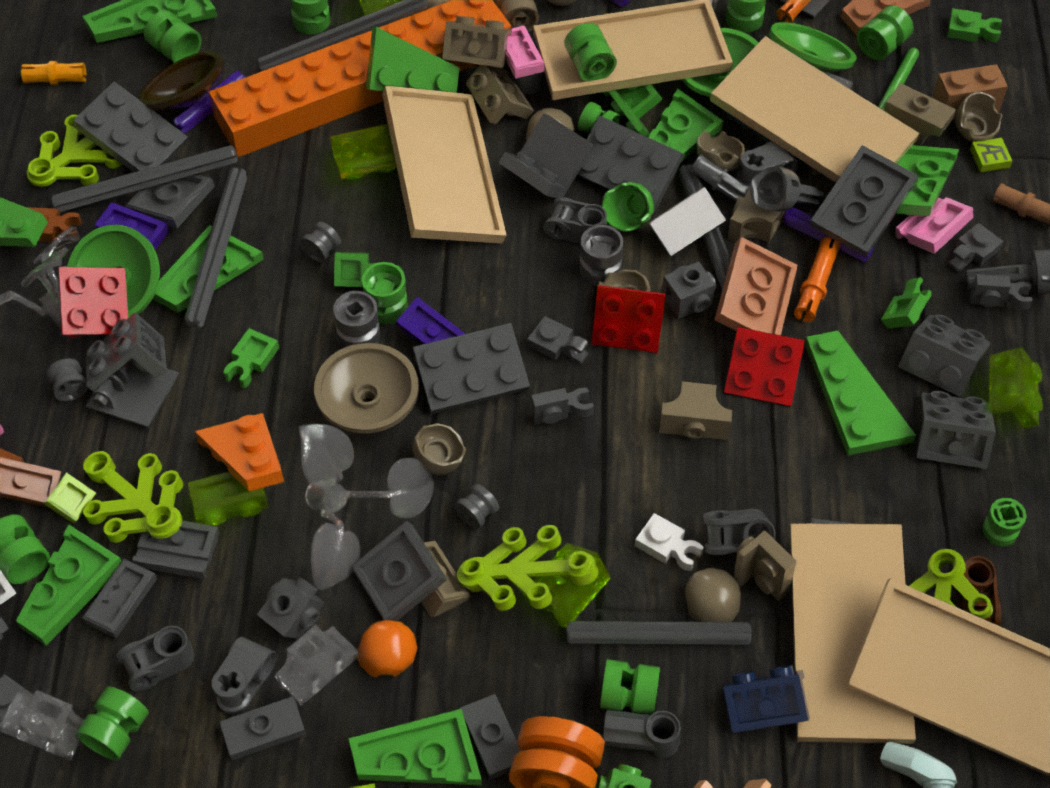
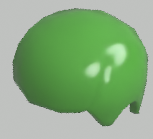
M630 181L628 183H621L607 191L601 205L607 213V224L622 232L641 228L647 224L654 213V202L651 193L642 184Z

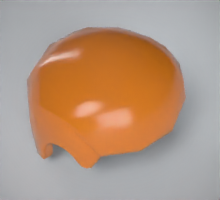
M383 620L372 624L363 633L358 646L357 656L360 666L372 677L380 675L398 676L413 664L418 649L415 634L408 626L398 621Z

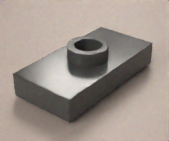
M123 559L82 617L84 623L116 639L157 580L155 573Z
M496 694L460 707L467 730L489 780L510 772L513 757L520 750L517 748L516 738Z
M294 696L220 721L232 761L306 735Z

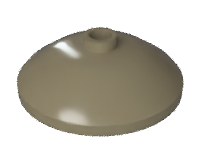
M360 343L335 352L322 364L315 378L314 395L322 415L336 427L353 433H375L395 426L410 413L418 397V377L412 363L398 350L377 343ZM365 399H372L370 402H364Z

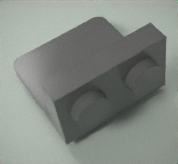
M939 314L935 316L929 315L913 332L898 367L960 397L977 363L988 350L990 342L985 339L983 334L976 330H964L954 325V322L946 316Z

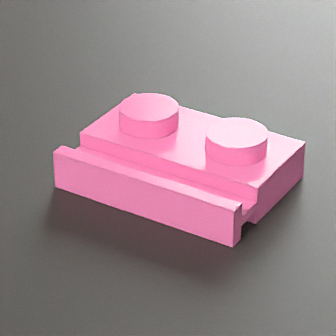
M947 197L944 200L938 198L930 216L909 215L896 227V238H907L908 243L935 254L973 218V207Z

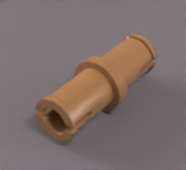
M1003 183L999 185L993 202L1018 211V215L1021 217L1029 216L1050 226V204L1035 198L1036 195L1031 192L1025 194Z

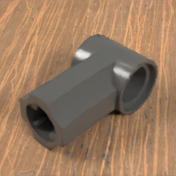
M607 710L603 739L605 746L645 750L656 757L668 758L674 755L679 748L681 727L678 718L668 711H657L648 715ZM663 729L672 733V736L668 739H659L653 735L656 731Z

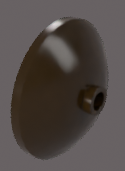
M211 51L193 54L180 59L154 75L141 89L139 100L154 111H175L188 108L209 94L208 91L213 89L222 74L224 61L219 53Z

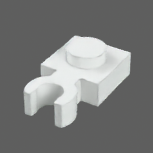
M655 513L635 539V547L665 564L672 556L676 559L679 567L686 571L693 569L694 561L687 558L685 554L693 553L701 557L704 548L697 541L682 540L685 530Z

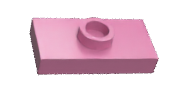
M525 26L512 28V35L508 36L505 59L515 79L544 72V61Z

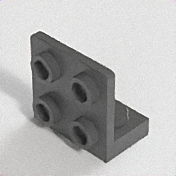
M543 114L521 152L519 151L517 155L504 152L499 163L546 196L554 198L564 197L593 149V144L550 115Z
M137 313L132 314L127 320L121 319L115 324L111 333L104 340L95 341L87 350V388L94 391L131 358L139 370L142 372L148 371L156 379L167 371L164 337Z
M942 391L922 392L920 402L923 422L916 449V458L987 469L996 434L990 403L975 396H968L964 399L951 397L948 393Z

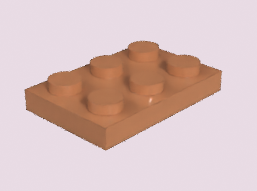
M740 237L734 245L715 321L736 331L738 327L781 335L798 265Z

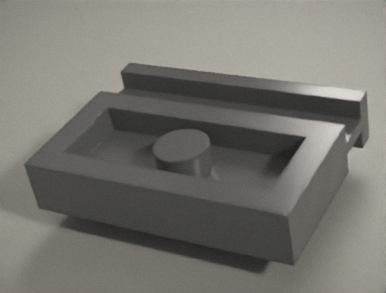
M182 521L180 529L174 535L165 539H157L152 537L149 532H142L137 545L138 550L136 556H133L132 562L147 570L205 579L207 575L206 570L208 565H210L220 534L217 526Z

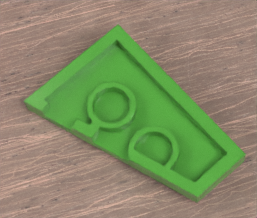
M372 27L366 81L367 89L383 91L385 86L457 93L459 67L378 27Z
M677 89L669 107H666L656 129L652 130L648 138L681 152L684 155L682 159L684 161L697 150V137L704 131H708L711 137L715 136L722 130L724 121Z
M0 197V246L35 247L48 223L42 213Z
M68 525L63 534L65 540L59 551H54L49 559L48 564L50 568L41 582L36 583L16 620L21 629L45 646L99 592L122 562L120 557L71 525Z

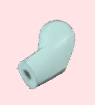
M887 742L883 748L880 757L881 763L889 769L911 777L923 788L955 787L957 780L953 770L929 754L894 742Z

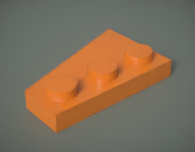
M263 413L246 415L235 421L195 431L198 443L203 448L207 446L211 450L212 456L218 462L222 461L228 467L229 473L249 492L284 482L282 470Z

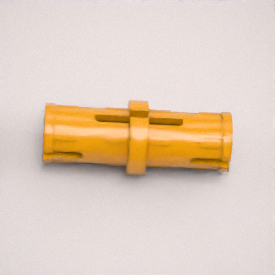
M49 61L48 64H22L21 77L24 84L44 82L58 85L59 82H86V66L84 63L64 64L57 61Z

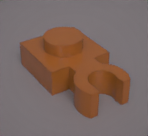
M27 207L42 213L48 221L38 241L55 242L56 235H62L66 239H77L79 237L77 228L70 227L82 224L78 213L70 212L61 216L59 209Z

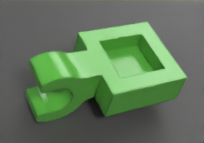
M336 252L334 286L362 287L363 273L368 267L375 264L369 263V253Z
M921 277L909 279L903 294L893 297L881 318L887 329L909 327L915 325L932 293L930 289L920 291V285L923 281Z

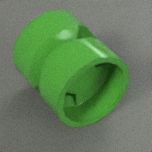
M290 0L293 26L297 31L312 35L321 33L329 27L331 21L328 0Z
M728 0L725 18L727 24L732 29L744 33L758 30L763 24L766 0Z
M894 5L887 6L858 31V45L869 58L877 61L884 60L913 34V22L902 8Z
M167 10L158 11L154 14L144 29L145 41L159 52H162L174 63L190 55L197 54L201 47V35Z
M584 23L576 26L567 34L564 46L583 81L605 79L614 71L617 59L598 25Z
M389 262L375 263L365 270L362 276L363 292L368 293L376 301L379 323H395L408 307L404 272L399 266Z
M20 515L5 516L0 519V570L8 582L12 584L28 582L37 577L47 567L50 559L49 552L42 542L35 537L34 531L24 517Z
M607 659L600 709L622 711L625 707H629L632 713L653 714L660 667L639 664L635 669H631L628 662ZM632 686V690H628L625 687Z
M108 686L94 704L96 713L87 715L75 734L92 751L105 758L117 761L131 742L128 734L139 730L149 712L140 701L130 694Z

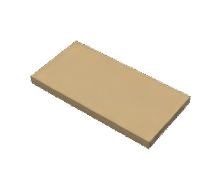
M710 0L686 1L533 26V35L538 52L544 61V72L552 100L732 71L733 61ZM584 23H594L601 29L617 59L614 71L607 78L583 81L579 76L574 62L564 46L567 34L576 26Z
M766 36L716 87L710 97L711 102L834 182L838 181L862 145L897 164L916 142L919 135L918 132Z
M385 86L382 97L411 238L503 244L507 234L473 95Z
M791 524L790 551L791 556L796 560L792 579L794 670H803L804 679L802 681L810 716L809 721L796 723L797 742H894L898 744H914L916 740L914 715L846 686L886 581L891 578L905 584L902 525Z
M888 579L849 674L846 686L1050 776V648L896 580Z

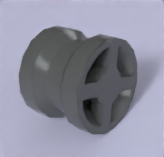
M317 222L312 228V233L304 235L299 241L305 254L318 263H324L329 257V252L336 250L341 245V239L337 232L324 222Z
M70 358L56 361L47 369V377L49 382L53 384V393L59 401H72L86 393L88 389L85 377L81 375L82 369L77 360Z
M474 484L468 490L466 498H460L454 503V509L468 526L478 530L485 524V518L488 515H494L499 510V504L486 488L479 484Z

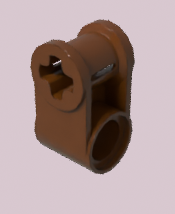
M971 557L965 562L966 571L964 576L980 594L986 595L992 603L993 612L984 620L1000 626L1001 603L998 598L995 566L985 557ZM969 575L977 576L981 579L982 583L973 581ZM956 590V607L970 613L968 601ZM979 602L974 606V610L978 612L983 611L987 604Z

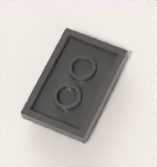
M115 81L73 120L74 128L132 172L168 163L187 144L188 136L155 111L149 109L143 102Z
M599 116L587 138V141L593 144V149L576 176L608 191L621 183H628L629 181L642 184L651 193L654 202V212H656L684 155L673 148Z
M862 145L811 219L810 226L867 257L916 184L918 175Z
M511 323L413 347V354L430 415L526 391L530 388Z

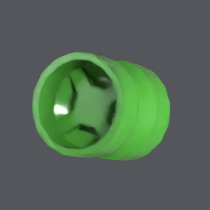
M589 102L580 116L578 129L589 134L599 116L619 124L620 115L611 110L606 112L602 110L600 105Z
M1011 498L996 500L991 505L988 516L985 518L982 526L985 538L996 546L1013 544L1027 518L1023 505Z

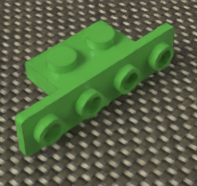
M652 84L602 92L606 97L609 95L613 97L614 101L610 104L620 117L626 115L629 119L625 124L628 129L649 137L650 133L640 121V118L663 99Z

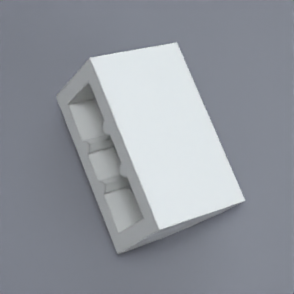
M703 187L649 222V225L667 252L672 256L726 221L706 188Z

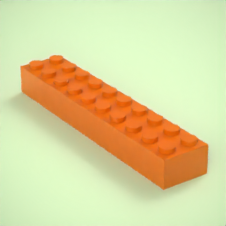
M451 0L379 28L442 59L446 22L456 21V16L475 18L474 24L486 25V20L504 22V28L512 29V26L493 0ZM372 30L208 91L214 118L230 145L235 148L238 158L383 102V91L366 88ZM445 60L459 67V72L478 65L466 62Z

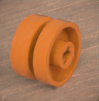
M546 716L528 718L521 724L517 740V748L520 752L513 757L509 781L515 788H596L598 774L594 770L601 765L605 741L599 733L572 720Z

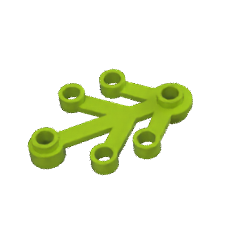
M70 115L65 119L66 134L62 153L53 158V152L61 146L56 132L46 131L41 134L40 155L29 163L27 178L31 184L38 187L51 185L57 179H80L81 184L87 186L97 183L99 179L95 166L90 164L83 165L80 168L65 166L71 162H105L106 167L116 169L122 166V163L116 159H110L112 156L105 150H90L97 144L87 137L78 142L79 135L82 133L72 126L73 120L78 115Z
M97 451L85 459L83 468L89 478L97 483H106L124 498L104 502L100 500L89 501L83 508V514L90 524H100L110 515L140 512L145 516L124 521L121 518L108 520L103 530L111 542H121L128 534L149 532L154 538L165 539L174 535L180 529L183 520L182 515L174 507L175 496L183 488V481L178 472L170 470L160 476L159 485L162 491L159 504L155 505L151 501L154 477L162 470V464L157 455L148 453L139 459L138 467L140 473L137 489L115 471L116 466L107 452Z
M546 525L538 531V540L509 563L499 564L512 552L521 551L527 543L524 533L520 528L513 527L506 530L502 536L503 543L485 557H473L463 562L457 571V578L459 583L469 591L479 592L483 590L493 600L498 610L506 611L515 605V594L510 586H499L494 579L507 578L528 597L532 607L542 609L547 607L552 601L550 590L546 584L535 583L529 577L569 575L570 580L575 585L584 586L592 583L597 578L599 571L594 557L584 551L573 553L568 560L534 562L548 550L557 548L562 540L556 526ZM539 594H544L539 598H535Z
M941 549L935 552L928 561V572L909 585V587L923 593L936 586L934 598L955 606L950 600L953 586L968 601V608L971 614L986 619L993 612L990 599L986 595L980 594L964 576L966 564L963 557L951 549ZM946 564L954 566L953 570L949 573L941 572L942 567ZM985 602L987 604L985 610L979 612L974 610V606L977 603Z

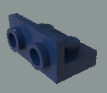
M792 665L769 669L770 675L755 677L754 671L732 675L733 681L728 682L723 687L732 733L809 721L810 716L802 681L804 679L803 670L793 671Z

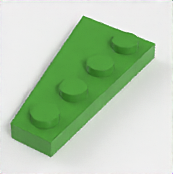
M121 0L84 15L83 20L95 41L99 43L144 33L147 22L158 11H170L186 24L215 18L217 13L210 0Z
M839 331L806 337L804 345L847 455L914 442L916 434Z

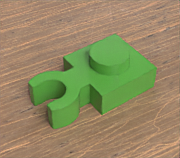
M952 8L947 37L977 42L978 36L989 42H998L1001 34L1002 20L999 18H988L985 20L981 19L982 13Z
M249 328L231 352L233 362H230L224 369L225 380L229 382L235 374H242L239 378L240 386L246 388L252 380L251 372L253 369L262 373L279 349L278 340Z

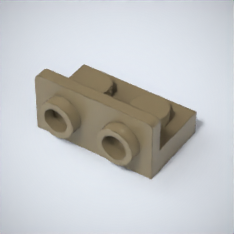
M456 16V21L446 22L442 59L500 68L504 67L508 36L512 35V29L504 28V22L486 20V25L474 24L475 18Z
M480 65L466 81V86L490 123L497 124L505 113L509 116L516 115L527 119L534 111L508 70L504 68Z
M765 530L755 539L752 536L745 539L736 551L737 559L734 566V578L737 580L739 588L754 577L757 586L765 594L769 595L771 593L778 601L782 600L790 593L796 560Z

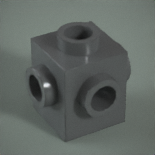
M699 261L688 266L678 267L672 273L664 275L662 293L665 294V301L677 319L694 312H703L713 304L716 282L710 272H706Z
M282 578L281 581L271 587L267 594L268 600L257 615L284 637L300 639L303 633L313 627L320 617L319 611L325 602L315 595L318 590L306 580L299 578L297 581Z

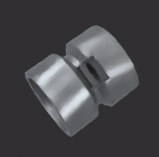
M595 225L583 233L580 248V274L586 282L598 286L599 281L604 283L608 272L615 273L621 271L623 237L614 227Z
M350 291L342 294L333 306L337 340L340 346L345 348L360 343L378 344L380 328L377 303L374 298L362 291Z

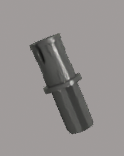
M702 154L698 156L689 170L710 184L713 191L716 188L735 202L740 196L745 197L749 191L748 187L727 173L728 169L722 170Z

